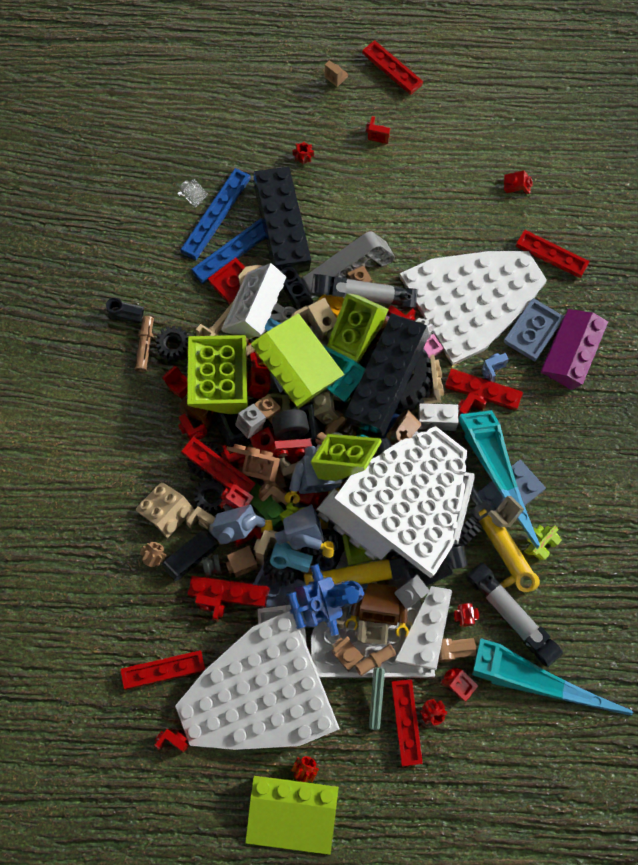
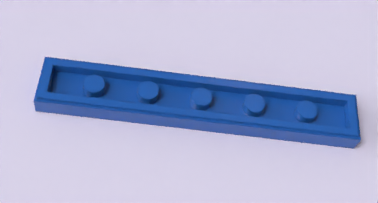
M237 168L233 170L180 249L182 254L194 260L198 259L251 179L249 174Z
M262 218L193 267L191 272L204 284L210 276L234 258L238 259L264 240L265 232Z

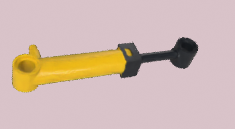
M472 486L470 497L476 507L470 511L475 520L480 522L512 574L503 580L500 585L506 588L516 582L517 588L522 592L536 590L540 583L539 577L533 573L506 527H498L492 522V518L488 513L497 510L492 501L485 500L483 502ZM526 576L532 580L530 587L524 585V578Z
M454 544L442 562H446L448 569H457L468 565L464 544ZM396 555L385 560L327 571L320 570L323 578L331 577L334 584L342 581H355L361 585L393 579V581L407 578L408 569L417 567L409 561L405 562L402 555ZM312 572L304 574L306 585L313 581Z

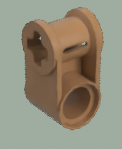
M405 410L396 419V422L387 433L386 439H389L391 446L401 440L412 438L420 428L421 422L409 410Z

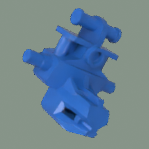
M315 564L310 566L313 581L309 582V585L296 587V592L286 594L291 606L289 611L294 616L296 629L305 626L315 627L320 622H326L331 636L339 634L336 619L343 615L341 607H349L358 603L364 596L363 588L355 581H342L334 584L331 577L323 578L319 565Z

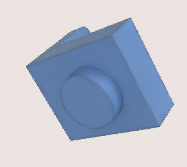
M506 353L501 355L494 354L484 361L482 374L485 379L488 378V381L494 382L496 377L494 371L507 365L509 359Z

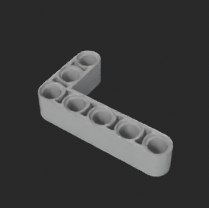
M370 231L360 236L301 280L311 298H314L320 294L311 293L313 274L344 278L348 272L357 269L371 258L384 266L391 263L395 256L387 242Z

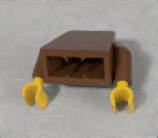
M389 580L377 581V584L369 583L367 589H363V598L351 606L349 613L351 617L346 621L345 625L348 628L349 622L354 621L355 631L358 626L357 617H359L360 621L384 623L397 626V623H399L395 634L399 637V629L403 628L406 637L409 633L408 628L405 626L408 609L405 608L394 592L397 591V588L389 586Z

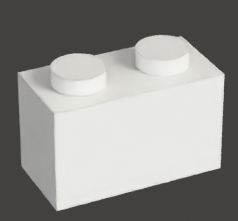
M420 403L418 420L421 422V426L418 430H426L432 423L440 430L456 431L458 425V405Z

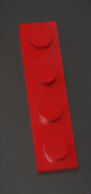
M375 40L363 49L362 54L410 95L423 85V80Z
M527 230L523 231L516 243L517 248L529 251L531 255L580 279L590 262Z
M452 368L445 388L469 395L470 392L479 394L487 402L517 411L523 394L522 391Z
M194 436L181 451L184 456L228 489L235 484L249 493L256 484Z
M192 576L188 596L196 598L197 595L221 599L222 602L266 608L270 588L261 585Z
M199 650L121 668L123 686L125 690L201 673L205 671L202 651Z
M412 679L392 681L401 767L422 765Z

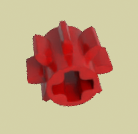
M305 141L299 144L296 143V149L292 150L295 162L299 161L302 165L307 162L311 163V157H314L312 144L309 145Z
M470 603L458 605V610L454 611L455 622H460L461 627L475 625V620L479 618L478 608L473 609V605Z
M434 699L428 700L423 704V710H420L426 724L431 722L433 726L441 724L445 720V715H447L445 705L441 700L438 703Z
M304 756L302 759L297 757L291 771L295 772L294 778L298 782L307 783L308 780L314 781L319 768L316 767V762L313 758Z

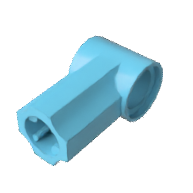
M286 542L280 545L276 543L270 563L278 569L288 566L308 573L313 556L292 550V547Z

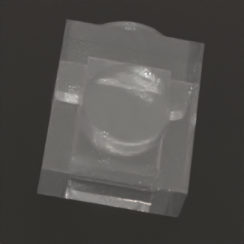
M195 179L189 182L185 180L179 186L181 190L177 193L179 196L183 194L194 207H197L209 195Z

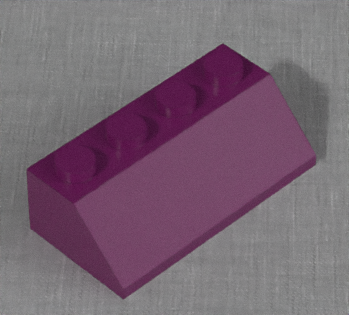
M566 310L541 373L571 390L583 385L608 321L593 312Z

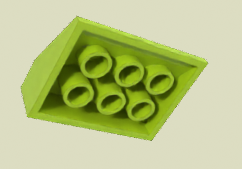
M299 313L267 331L251 343L255 353L297 409L344 376V373Z
M246 335L188 336V406L225 414H238L248 407Z
M254 776L246 844L331 855L339 787Z

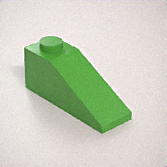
M250 478L256 483L249 492V494L254 496L250 502L253 510L259 517L265 520H272L273 530L277 531L284 525L280 514L285 510L271 495L264 502L260 500L259 490L261 486L253 478Z

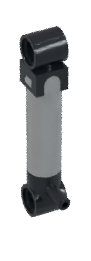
M313 274L311 293L344 298L346 293L359 295L372 302L416 308L418 289Z
M481 562L466 575L468 582L476 590H479L524 640L523 644L532 654H535L541 664L548 668L563 655L559 645L552 639H549L550 635L541 626L538 627L499 584L491 570L484 563Z

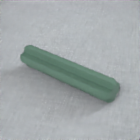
M375 667L373 670L369 729L372 730L380 729L385 674L384 668Z

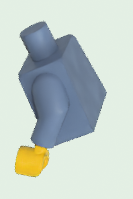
M315 446L305 448V456L295 466L289 488L291 492H288L284 497L287 503H290L292 496L294 497L293 503L297 504L300 497L297 491L300 494L328 492L329 494L334 488L338 492L340 490L341 479L330 481L317 478L311 464V460L317 452Z
M250 504L217 513L214 523L209 526V531L214 538L218 539L219 545L245 538L255 526L261 528L263 533L264 530H273L272 520H265L255 515Z
M312 504L286 517L283 520L285 530L275 533V538L279 545L289 541L295 550L303 547H310L316 550L323 549V556L333 557V542L326 541L322 543L324 541L322 529L328 528L329 520L326 523L320 519Z

